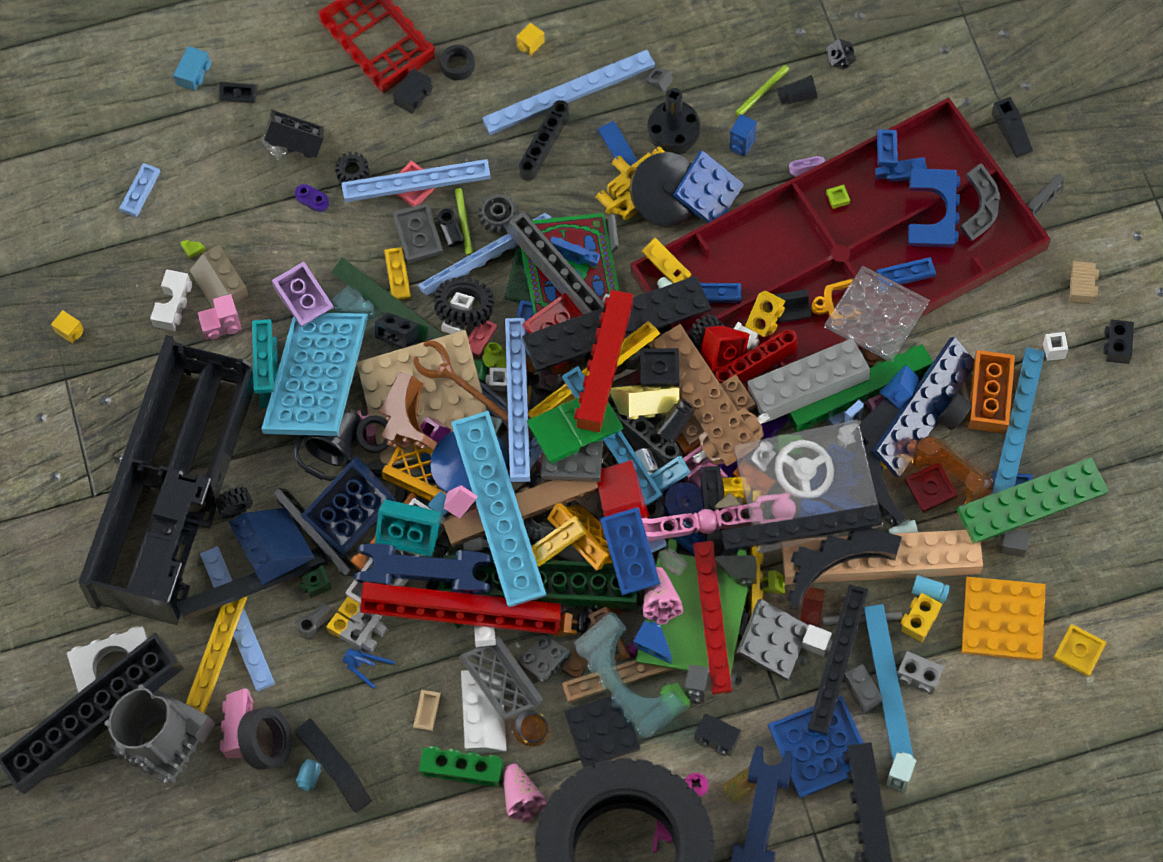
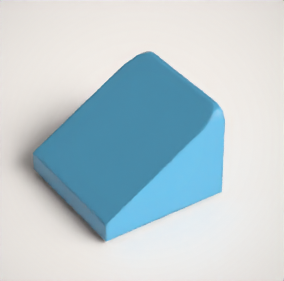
M440 491L428 506L435 511L442 512L441 516L446 518L449 511L444 509L446 494Z

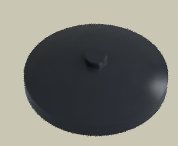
M662 152L646 158L637 166L630 181V196L636 211L646 221L661 227H672L686 222L695 214L673 196L692 165L689 160L675 153Z

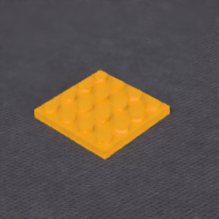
M966 577L961 654L1042 661L1046 584Z

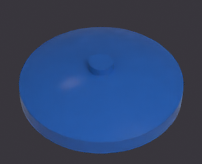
M453 431L442 438L436 445L431 457V472L438 487L446 494L448 491L459 486H463L472 492ZM497 436L502 456L508 471V454L505 445Z

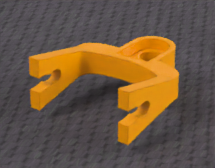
M853 279L827 285L824 297H816L812 302L811 309L813 313L817 315L828 313L834 323L859 320L861 316L860 310L839 315L834 309L831 297L833 290L852 288Z

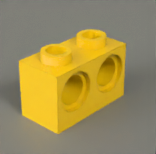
M767 291L759 293L745 327L763 337L773 334L777 328L776 321L784 312L785 307L783 305L785 300ZM768 302L773 305V310L768 308ZM761 319H763V320L765 321V323H766V326H765V327H763V326L761 325V323H760V320H761Z
M923 593L920 594L919 598L915 597L910 605V608H912L909 615L905 613L900 624L903 625L901 632L922 643L941 611L942 603ZM927 606L929 611L924 612L920 607ZM917 622L920 624V627L914 628L910 623Z

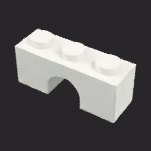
M166 269L161 287L164 294L173 297L171 301L165 304L156 302L150 320L153 327L175 331L177 325L181 323L182 308L186 307L187 292L191 291L192 281H190L187 273Z

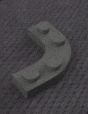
M982 163L965 174L979 196L977 212L959 226L969 241H973L993 224L999 212L998 203L1000 195L997 185Z

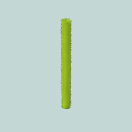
M784 65L735 114L738 117L740 114L743 115L789 71V68Z
M457 188L455 189L465 253L466 256L473 254L466 209L462 189Z

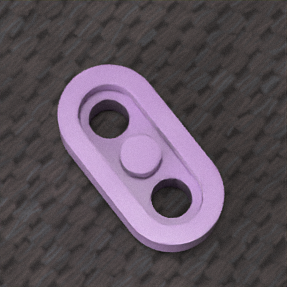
M815 156L793 161L789 164V172L797 177L824 163L825 158Z

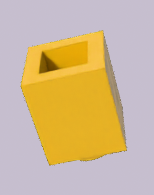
M529 23L516 36L518 49L531 56L545 42L544 32L534 24Z
M63 310L51 324L55 333L71 343L79 339L84 330L79 320Z

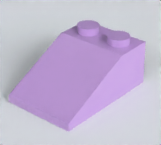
M305 262L298 264L272 280L277 294L301 327L334 308Z

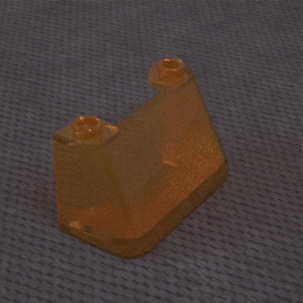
M928 436L924 437L916 445L912 464L918 469L925 465L942 464L965 483L966 488L963 490V494L966 495L965 504L984 498L991 491L993 486L992 478L945 440Z

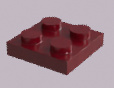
M936 463L904 479L922 513L957 498V493L940 463Z

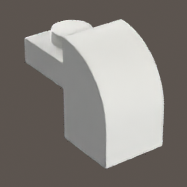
M456 292L450 302V306L463 311L473 310L474 297ZM444 321L441 331L453 334L466 330L467 325H465L464 329H460L459 324L455 328L452 327V322L447 325Z

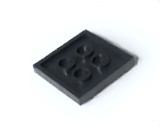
M621 693L564 711L583 768L588 765H595L596 762L613 759L640 750V745Z

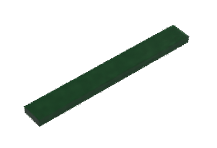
M341 258L332 270V274L385 314L389 312L418 323L420 341L426 342L446 336L345 258Z

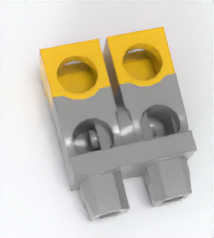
M349 596L338 609V613L336 612L326 626L328 633L341 638L359 651L364 649L371 653L377 646V642L371 639L372 635L375 633L382 638L388 630L380 621L379 616L360 613V604Z

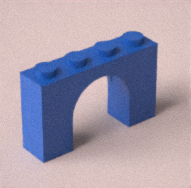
M911 169L909 191H930L938 194L946 204V215L940 222L932 225L909 224L908 246L953 248L955 242H958V231H955V224L959 222V213H956V205H959V194H956V187L960 186V176H957V170Z

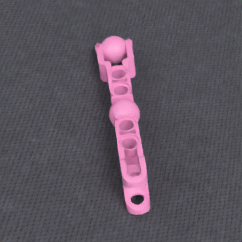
M783 493L780 495L759 496L751 504L727 507L721 511L716 509L714 512L710 509H704L693 515L682 514L654 519L642 518L648 541L650 542L692 534L694 531L695 533L700 531L709 534L716 529L720 530V528L730 529L793 519L796 507L793 501L789 499L791 494ZM773 503L771 512L775 519L764 520L760 505ZM743 511L747 512L750 518L743 519L740 513ZM721 515H728L731 521L724 522L721 519ZM683 521H690L692 528H685ZM669 523L672 525L673 530L666 531L663 525Z

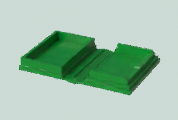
M579 397L526 421L550 464L579 452L580 447L591 442H598L624 429L609 402L607 403L600 432L577 428V420H574L576 408L580 409Z

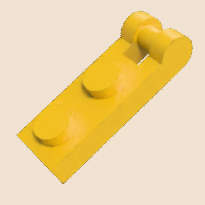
M653 238L641 251L672 283L682 281L692 275L656 238ZM676 270L680 272L677 277L673 275Z

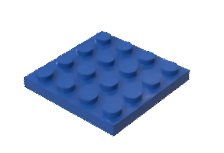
M842 695L838 696L827 736L808 731L814 706L768 724L781 758H783L785 751L792 752L791 781L799 799L846 781V772H849L848 764L844 763L843 752H846L847 745L863 743Z

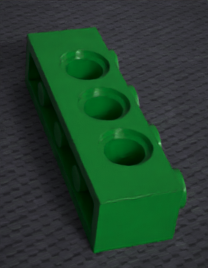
M429 746L422 750L419 773L423 777L500 788L504 764L503 759L496 755L484 757L476 752L464 754L456 749L444 751L440 750L439 747ZM441 759L447 761L445 766H438L437 762ZM460 762L467 764L464 769H458L456 766ZM480 765H485L487 767V769L484 772H478L476 770L477 767Z

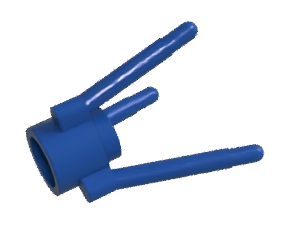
M349 648L343 657V662L348 664L347 669L353 671L372 689L375 688V685L355 667H360L362 662L371 666L375 665L374 662L365 658L391 665L395 664L392 660Z

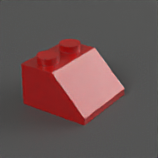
M725 326L706 327L700 355L712 372L718 371L746 353L750 334Z

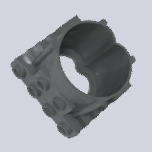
M139 685L138 689L124 695L115 704L109 720L105 722L115 743L111 742L109 745L114 750L112 753L120 759H127V762L134 767H142V770L151 776L155 773L158 775L157 778L166 784L168 781L175 784L177 781L175 777L178 773L181 774L183 772V765L189 763L190 759L188 757L192 752H196L197 749L195 747L198 742L203 744L216 724L209 716L160 690L152 693L143 685ZM166 720L160 733L153 740L142 745L146 731L153 724Z

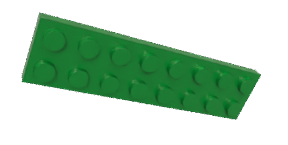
M1091 457L959 506L956 510L972 543L976 544L1106 495L1109 490Z

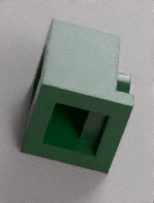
M319 566L318 569L301 576L303 582L300 585L304 593L308 592L311 598L332 589L323 566Z

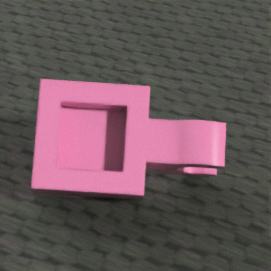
M367 408V416H362L360 410L357 411V414L360 415V417L362 418V420H363L364 418L370 416L368 408ZM372 424L367 425L363 432L364 439L368 444L374 443L375 433H377L376 426Z

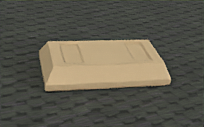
M421 690L413 728L433 731L441 693Z

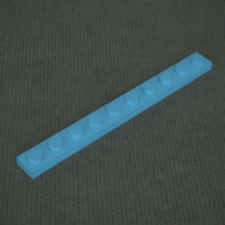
M1029 347L1025 349L992 494L1015 486L1045 354L1044 351Z

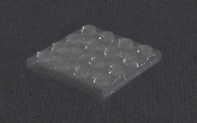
M862 266L825 323V328L848 340L853 338L857 345L892 363L928 306L929 300Z

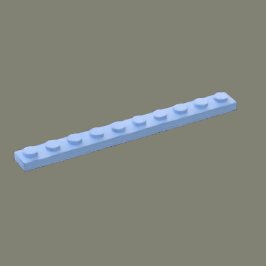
M648 50L642 51L482 117L483 123L490 135L548 112L557 100H564L570 103L655 67V63Z
M524 318L505 319L510 482L530 481L528 424L526 422L528 420L526 353L521 339L525 335V328L522 326Z

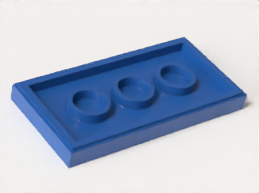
M639 508L600 518L622 595L661 584Z

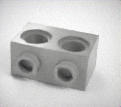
M907 651L897 676L900 679L899 681L905 685L912 684L924 693L931 692L934 694L944 666ZM912 667L915 672L908 673L905 668ZM931 675L934 680L927 681L924 676Z

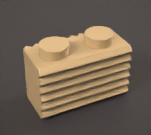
M1072 262L1069 302L1092 304L1094 297L1097 298L1098 286H1095V281H1098L1099 269H1096V263Z

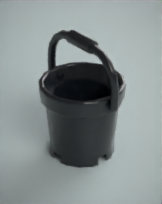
M352 409L350 413L344 411L338 436H299L294 447V458L298 465L305 470L304 472L320 480L333 481L337 477L327 476L316 468L305 465L299 457V447L303 441L307 451L320 461L334 466H345L353 459L351 458V449L357 436V427L362 421L360 415Z

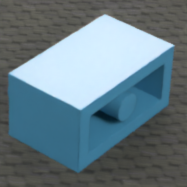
M190 46L187 47L173 75L176 85L196 91L198 85H201L203 82L205 71H208L211 65L208 52Z

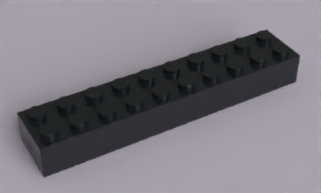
M154 633L1 753L0 767L15 789L26 794L108 729L105 722L109 720L115 704L124 695L138 689L139 685H143L154 693L182 671L184 667L164 640Z

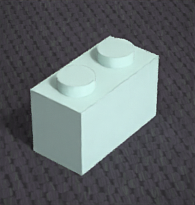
M897 753L886 786L905 793L916 759H913V756L907 753Z

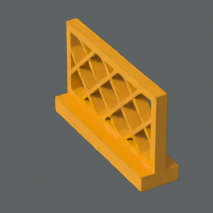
M413 443L414 452L404 454L402 448L397 447L388 465H385L382 470V479L415 493L428 501H432L440 491H443L439 489L438 485L432 486L428 483L427 478L433 477L432 473L425 475L423 466L431 464V460L421 463L419 454L426 452L432 457L434 450L427 447L425 450H417L416 448L418 447ZM416 455L418 464L408 466L405 458ZM403 459L405 468L396 469L392 467L395 461ZM420 467L423 476L416 478L411 476L410 470Z
M561 503L555 504L547 519L556 528L576 516L586 531L585 535L572 543L577 551L596 570H601L604 564L613 563L609 548H606L608 545L605 540L602 524L582 505L564 507Z

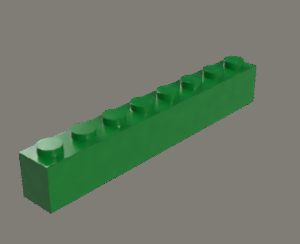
M923 344L919 346L914 345L902 354H894L889 360L885 362L879 361L870 368L869 380L786 414L796 433H799L848 410L858 400L863 403L879 395V392L905 365L919 377L927 372L933 360Z

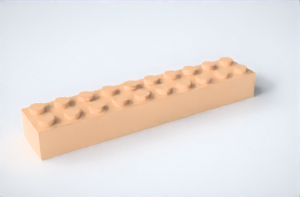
M967 530L898 533L895 535L902 536L895 561L884 558L849 560L829 569L813 583L916 578L917 575L937 577L981 574L983 568L981 543L973 544ZM843 536V537H838V538H842V539L847 540V539H848V536ZM827 537L782 542L785 585L795 584L793 579L796 571L793 570L794 563H791L793 552H798L799 546L819 551L822 540L826 541Z

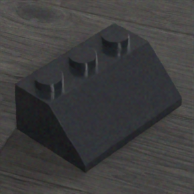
M271 109L264 141L271 146L276 147L278 145L284 147L289 152L296 151L302 153L307 158H317L324 139V127Z

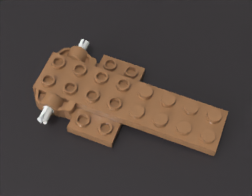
M681 324L648 343L650 349L679 348L680 385L675 387L679 388L681 397L695 408L692 417L681 433L690 447L701 442V449L703 451L693 456L697 463L707 457L712 464L719 465L724 463L727 467L759 447L758 442L763 437L761 424L770 419L767 412L758 417L749 412L757 406L737 375L720 384Z

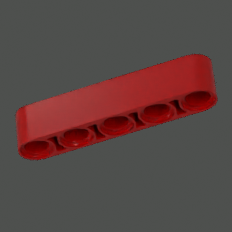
M785 330L720 368L715 374L716 379L721 384L732 376L737 375L741 383L744 384L776 365L778 361L784 360L797 352L798 341L796 333L793 330Z

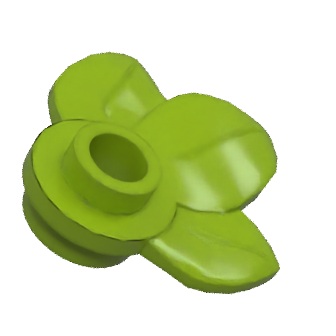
M488 343L483 351L482 360L484 364L489 368L494 366L496 368H507L506 349H502L498 343Z

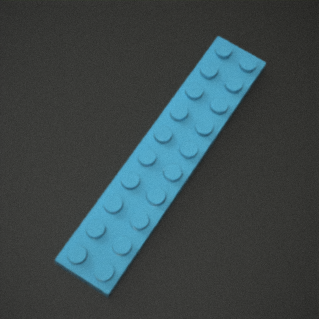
M489 411L451 422L472 492L477 495L475 502L508 607L546 596Z

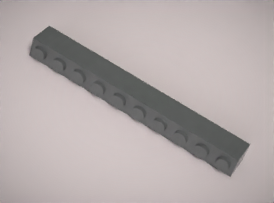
M524 212L509 221L506 230L556 289L562 295L566 293L583 315L604 308V303ZM640 350L622 363L627 370L640 361Z

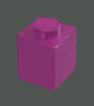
M425 417L420 426L423 433L437 442V444L452 430L439 420Z

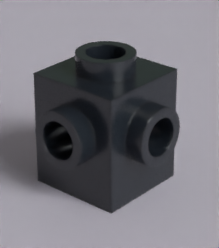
M839 38L826 47L829 62L833 67L844 70L856 61L855 50L849 41Z

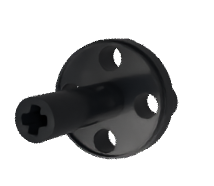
M678 88L669 89L666 92V102L659 104L652 110L647 122L649 141L656 147L661 146L665 152L683 154L698 140L700 135L698 114L693 107L682 102V92Z

